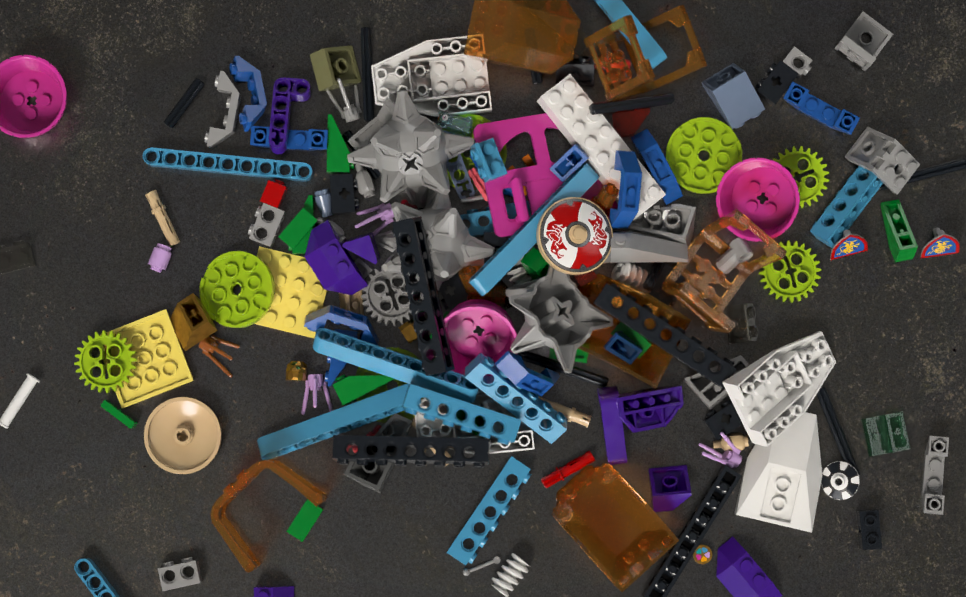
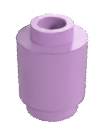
M157 243L148 261V264L151 265L150 269L159 273L162 270L166 271L172 255V248Z

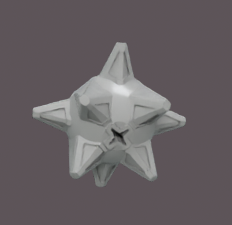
M400 90L397 92L392 119L387 121L372 137L371 143L347 154L349 163L379 170L381 173L380 200L386 203L405 190L413 205H416L418 208H424L429 188L444 195L450 192L447 162L453 157L469 150L475 142L474 138L444 132L436 123L420 115L407 91Z
M434 191L425 208L421 210L398 202L391 204L396 221L422 217L437 290H439L442 282L454 276L464 267L465 263L494 255V247L469 234L468 228L462 221L456 208L451 207L449 193L444 195ZM392 230L374 236L376 244L393 252L383 264V270L385 272L402 274L401 261L397 254L396 238ZM408 235V241H409V243H410V242H411V238H410V236ZM412 254V260L415 262V256ZM416 274V279L419 281V275Z
M550 265L546 276L508 287L505 292L509 298V303L523 312L525 322L510 347L512 352L516 354L542 346L554 349L556 357L565 373H572L576 351L591 336L592 331L613 326V318L591 305L587 297L583 296L577 289L576 283L570 279L569 274L559 272Z

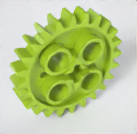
M793 146L792 152H789L786 148V155L778 153L780 159L773 158V161L781 164L783 167L790 168L793 177H795L796 172L803 174L809 170H814V173L802 177L800 183L797 180L795 181L799 189L801 208H804V202L811 206L812 199L818 202L816 196H824L821 189H828L823 184L830 181L824 178L829 172L823 170L827 167V164L821 165L823 157L816 159L818 153L815 152L811 155L810 148L804 152L803 146L800 147L799 151ZM802 159H806L809 163L806 170H800L798 167V162ZM808 177L816 179V185L812 188L806 186L805 182Z
M789 240L786 241V246L779 242V248L773 245V252L766 251L768 258H761L765 264L759 265V267L763 268V271L758 274L764 275L760 282H766L763 289H770L768 295L775 293V300L781 296L782 302L789 298L790 303H793L794 297H796L799 302L801 301V295L807 298V291L813 293L812 286H818L815 279H821V277L816 275V272L821 271V269L816 268V265L820 261L813 260L816 254H809L811 248L804 250V243L798 247L797 241L793 243V246H791ZM796 254L800 257L799 265L792 263V255ZM784 255H786L789 268L794 269V273H792V278L796 283V288H794L792 285L790 274L786 275L785 271L788 270V267L783 258ZM776 260L782 263L783 267L780 271L773 268V262ZM799 273L806 275L807 280L805 283L798 281L797 275ZM780 279L788 281L787 289H782L779 286Z
M105 330L102 331V336L95 332V338L88 335L89 342L82 341L84 348H77L81 354L75 355L76 358H79V361L75 362L74 365L80 366L76 373H82L79 379H86L85 386L90 383L92 384L91 390L98 387V392L101 393L103 388H105L106 393H110V388L112 387L114 392H116L117 385L124 388V381L130 383L128 376H135L131 370L137 369L133 362L138 361V359L132 358V355L137 352L130 351L133 344L126 345L128 338L120 340V333L114 337V331H110L109 336H107ZM104 345H107L106 358L110 360V363L107 364L108 379L105 378L106 365L102 364V360H105ZM114 346H117L120 350L119 355L116 357L111 355V349ZM96 347L100 349V356L98 358H94L91 354L92 350ZM116 365L121 369V373L118 376L112 374V368ZM100 367L101 375L96 378L93 375V369Z

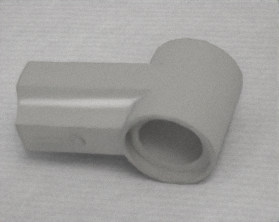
M739 237L729 244L730 248L716 260V266L719 270L728 274L739 263L745 262L753 256V252L746 239Z

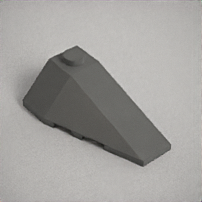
M393 414L374 436L406 437L413 421L401 415ZM370 447L368 455H375L378 451L377 447ZM390 447L387 450V455H395L397 448ZM350 461L344 475L381 494L395 463L388 462L385 466L376 465V462H368V465H358L356 462Z

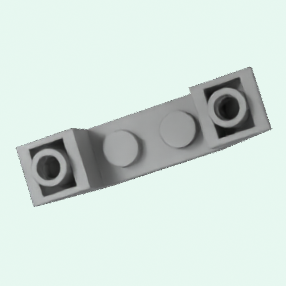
M220 71V75H216L215 86L219 92L231 94V97L228 96L226 108H229V111L223 120L225 129L210 127V130L206 131L205 143H207V147L212 149L235 133L241 101V94L224 71Z
M929 436L923 466L921 492L923 513L943 515L945 495H942L944 462L945 457H948L949 437Z

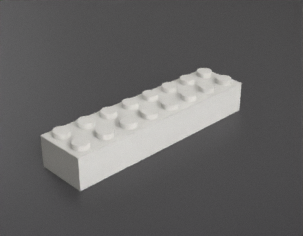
M569 74L543 94L537 102L572 146L577 144L589 156L585 162L600 176L598 178L599 181L618 203L621 171L614 170L616 150H631L603 114H590L589 106L593 102L572 75ZM639 160L642 171L639 211L633 220L666 195Z

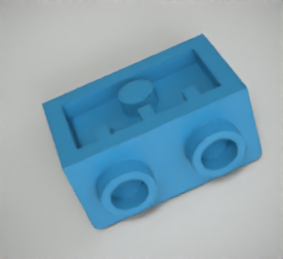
M493 138L480 143H474L470 147L471 157L477 162L479 167L477 168L478 174L481 179H484L485 183L508 174Z

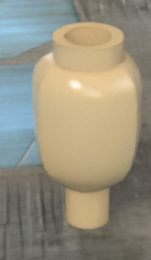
M740 432L726 434L739 450L742 451L745 447H749L747 435L743 436ZM723 437L721 440L713 441L714 449L722 448L724 451L728 449L732 451V448Z

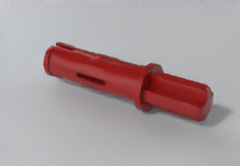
M589 450L564 466L556 467V470L543 477L541 482L545 488H548L560 480L564 481V478L594 462L595 459Z

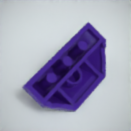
M326 220L311 230L304 257L325 290L353 295L368 286V283L347 249L342 247L343 243L329 220Z
M682 386L643 389L622 393L617 397L619 417L633 433L667 426L677 411L684 405Z
M733 536L718 548L716 577L733 597L783 596Z

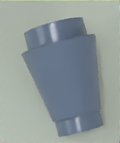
M329 188L315 191L313 198L321 216L333 215Z

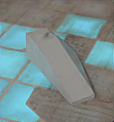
M671 204L670 207L653 206V208L647 209L633 220L628 229H617L632 230L687 244L689 249L693 237L697 209L696 207L682 204Z
M612 230L610 263L688 262L687 244L632 230Z

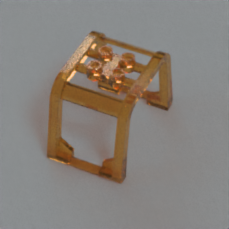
M679 5L642 23L647 31L667 21H670L677 27L684 26L693 48L687 54L685 67L655 81V74L649 59L645 60L636 34H638L632 15L624 16L584 39L586 48H589L606 92L604 95L607 102L650 92L707 66L684 5ZM621 32H623L629 38L630 43L625 39ZM624 41L637 77L631 79L632 72L628 68L625 54L619 49L617 42ZM606 44H610L612 53L608 52ZM596 46L599 47V50L601 52V56L599 57L594 48ZM602 67H605L607 74L604 73ZM611 84H613V86H614V89H612V90L610 89V86H609V85H611Z
M736 209L709 224L697 235L688 247V262H678L664 281L662 290L667 294L673 295L705 322V326L710 331L730 333L736 323L723 313L724 309L751 273L783 259L787 251L740 210ZM730 225L741 231L751 230L767 244L763 248L766 253L765 255L750 263L747 261L739 263L735 267L740 272L732 283L726 279L725 273L718 271L712 266L710 260L702 259L696 254L705 241L722 256L730 247L714 233ZM691 259L696 263V269L699 272H705L704 274L699 276L695 273L692 274L686 269ZM680 275L686 278L685 282L675 283ZM709 283L721 284L727 290L720 298L715 294V289L712 286H708ZM699 296L703 299H711L716 304L714 309L702 301Z
M274 459L258 461L249 469H244L237 476L238 480L235 483L232 482L224 488V493L216 500L211 509L210 515L213 525L248 573L257 569L262 564V561L245 543L227 518L226 509L264 469H271L295 487L316 507L327 499V495L282 462Z

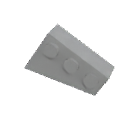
M741 355L730 359V361L735 363L733 367L737 369L734 374L749 366ZM719 364L710 368V370L716 372L719 369ZM699 373L684 378L687 385L709 410L728 396L725 388H720Z

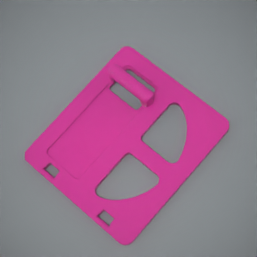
M546 113L478 124L473 130L475 143L493 138L499 153L504 145L516 135L527 132L531 136L536 159L535 166L506 170L508 174L486 183L484 182L494 232L498 237L512 236L564 183L549 169L555 162L550 160L544 131L546 128H558ZM599 179L580 197L598 205L605 212L608 219L610 218V208L618 209V203L611 195L605 196L603 184ZM523 186L526 188L531 216L528 213ZM503 189H512L517 213L515 219L508 218Z

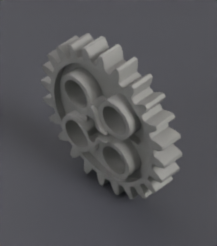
M382 266V271L380 272L374 269L376 275L369 274L371 280H366L368 286L362 289L366 294L361 295L363 300H367L362 303L364 307H368L366 309L367 314L373 312L371 318L375 319L378 316V323L385 320L386 326H388L390 321L396 326V321L398 320L403 324L404 318L410 321L409 315L412 314L409 309L410 302L407 304L400 303L402 297H408L405 291L404 276L402 274L385 272ZM387 279L390 281L399 310H395L386 284ZM397 279L403 280V284L399 287L393 285ZM378 286H385V290L382 293L375 291ZM390 303L391 308L384 311L381 309L383 304Z

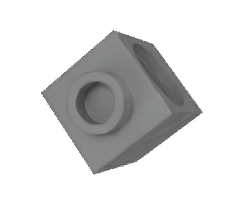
M795 46L783 60L786 65L799 74L798 78L802 74L806 76L812 68L809 65L812 59ZM800 59L803 66L801 68L795 67L793 60Z

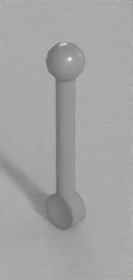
M495 556L493 560L470 569L465 568L463 575L468 576L471 572L493 563L499 564L501 559Z

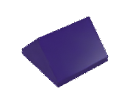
M373 232L347 239L342 244L343 248L375 265L381 258Z

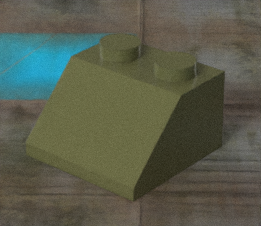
M352 45L323 48L310 54L319 91L340 88L337 81L338 78L341 79L344 87L361 82Z

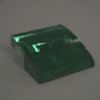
M903 411L862 419L869 457L910 449Z

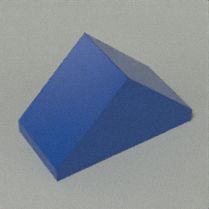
M574 144L549 169L564 182L589 156L577 144Z
M622 331L616 332L604 346L607 351L630 365L643 351Z

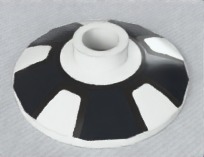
M837 461L829 464L824 469L821 485L825 493L830 497L844 500L853 496L858 490L860 483L859 474L851 464ZM837 478H840L842 480L841 485H838L836 483Z

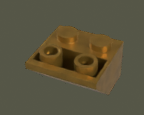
M194 293L177 303L170 318L175 334L185 351L218 331L202 305L201 300Z

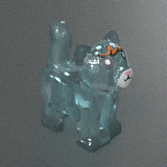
M438 112V126L449 130L452 134L471 137L472 117L452 116L449 112Z

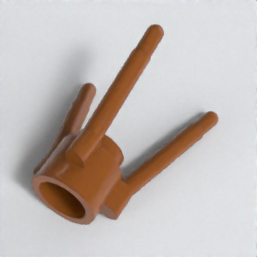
M215 335L208 336L199 344V348L203 350L202 353L208 356L224 373L232 378L233 375L212 354L216 351L229 360H233L232 356L218 348L219 344L217 342L235 348H240V346L220 339Z

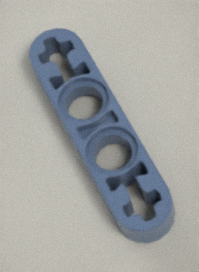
M459 154L456 162H447V169L461 200L466 198V196L461 195L463 188L462 186L458 188L457 184H463L468 180L469 184H465L467 190L472 191L469 194L470 197L475 196V190L461 154ZM455 171H464V179L456 180L454 178Z

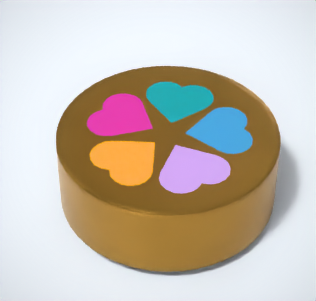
M699 545L693 554V558L699 564H706L712 559V551L706 545Z

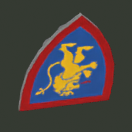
M934 228V239L923 247L920 258L957 254L960 249L959 242L955 237L946 234L940 228Z
M844 230L842 239L831 250L830 260L868 251L866 239L858 234H852L850 230Z

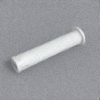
M26 374V379L0 418V425L4 428H9V425L36 383L40 382L33 375Z

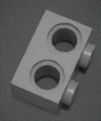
M263 203L262 207L258 206L255 217H257L256 222L251 224L248 230L249 239L272 248L286 212ZM268 211L274 212V219L271 221H266L264 217ZM260 229L267 230V236L263 239H259L257 236Z
M192 557L181 559V563L174 564L173 561L162 563L163 567L158 568L162 591L203 582L198 559L193 560ZM186 566H191L194 569L193 576L189 577L185 574ZM168 570H171L175 573V579L173 581H170L166 578V572Z

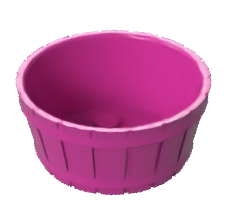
M18 55L0 63L1 131L19 138L37 137L50 131L61 120L67 104V90L61 74L48 61L33 55ZM29 96L32 98L35 96L37 98L35 100V102L37 103L35 106L32 104L28 106L27 103L29 101L27 98Z
M749 158L732 166L722 177V181H720L717 189L716 206L718 214L724 222L723 224L733 234L748 241H768L780 236L792 225L800 205L799 189L794 177L781 164L766 158ZM762 193H765V196L768 197V201H765L764 204H761V201L757 199Z
M482 299L468 300L454 307L444 318L455 367L451 371L465 375V367L480 353L484 356H489L496 363L507 351L512 352L510 347L517 333L510 316L496 303ZM476 326H480L481 329L484 328L485 331L482 332V335L474 333L473 330L476 329Z

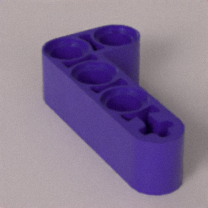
M283 77L277 79L274 83L269 145L275 154H282L287 149L292 101L303 102L311 97L310 84L305 79ZM285 86L288 88L286 91H279L280 87ZM300 88L307 89L304 93L298 92ZM280 104L286 105L284 109H277ZM278 122L284 123L282 127L278 128L275 126ZM277 136H280L281 142H279V145H275L277 144Z
M617 386L597 388L608 466L627 463L623 421L619 417L617 397L619 392Z

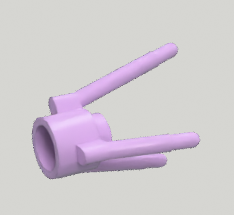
M382 203L357 212V215L377 211V214L356 224L354 227L359 228L380 217L381 221H386L373 232L374 236H376L383 228L393 222L394 214L391 204Z
M323 374L308 375V380L305 381L306 388L301 414L304 415L306 411L309 389L313 391V407L316 408L317 391L322 390V387L329 411H333L327 382L323 380Z
M720 432V435L732 448V451L728 449L721 454L709 446L699 443L700 447L712 453L702 452L703 456L725 464L731 469L737 468L742 461L741 450L734 446L724 432Z

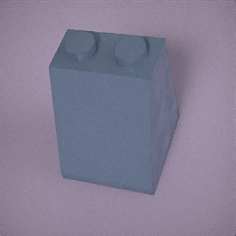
M735 63L730 64L701 82L722 118L732 129L743 126L745 121L758 117L765 110L746 72Z

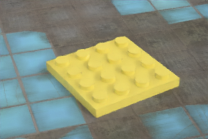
M259 246L257 257L264 261L270 269L274 279L275 293L268 312L254 324L315 338L316 332L304 327L305 317L324 307L328 290L323 288L305 257Z
M167 309L111 330L114 331V337L118 333L121 334L120 340L128 338L126 345L133 344L130 351L137 352L132 355V358L138 359V361L133 362L137 369L131 370L135 376H128L130 383L124 381V388L117 385L116 395L122 409L194 381ZM104 345L105 360L103 361L107 369V364L110 363V360L106 358L107 345ZM114 346L111 349V355L113 357L119 355V348ZM118 365L112 368L114 376H118L121 373Z

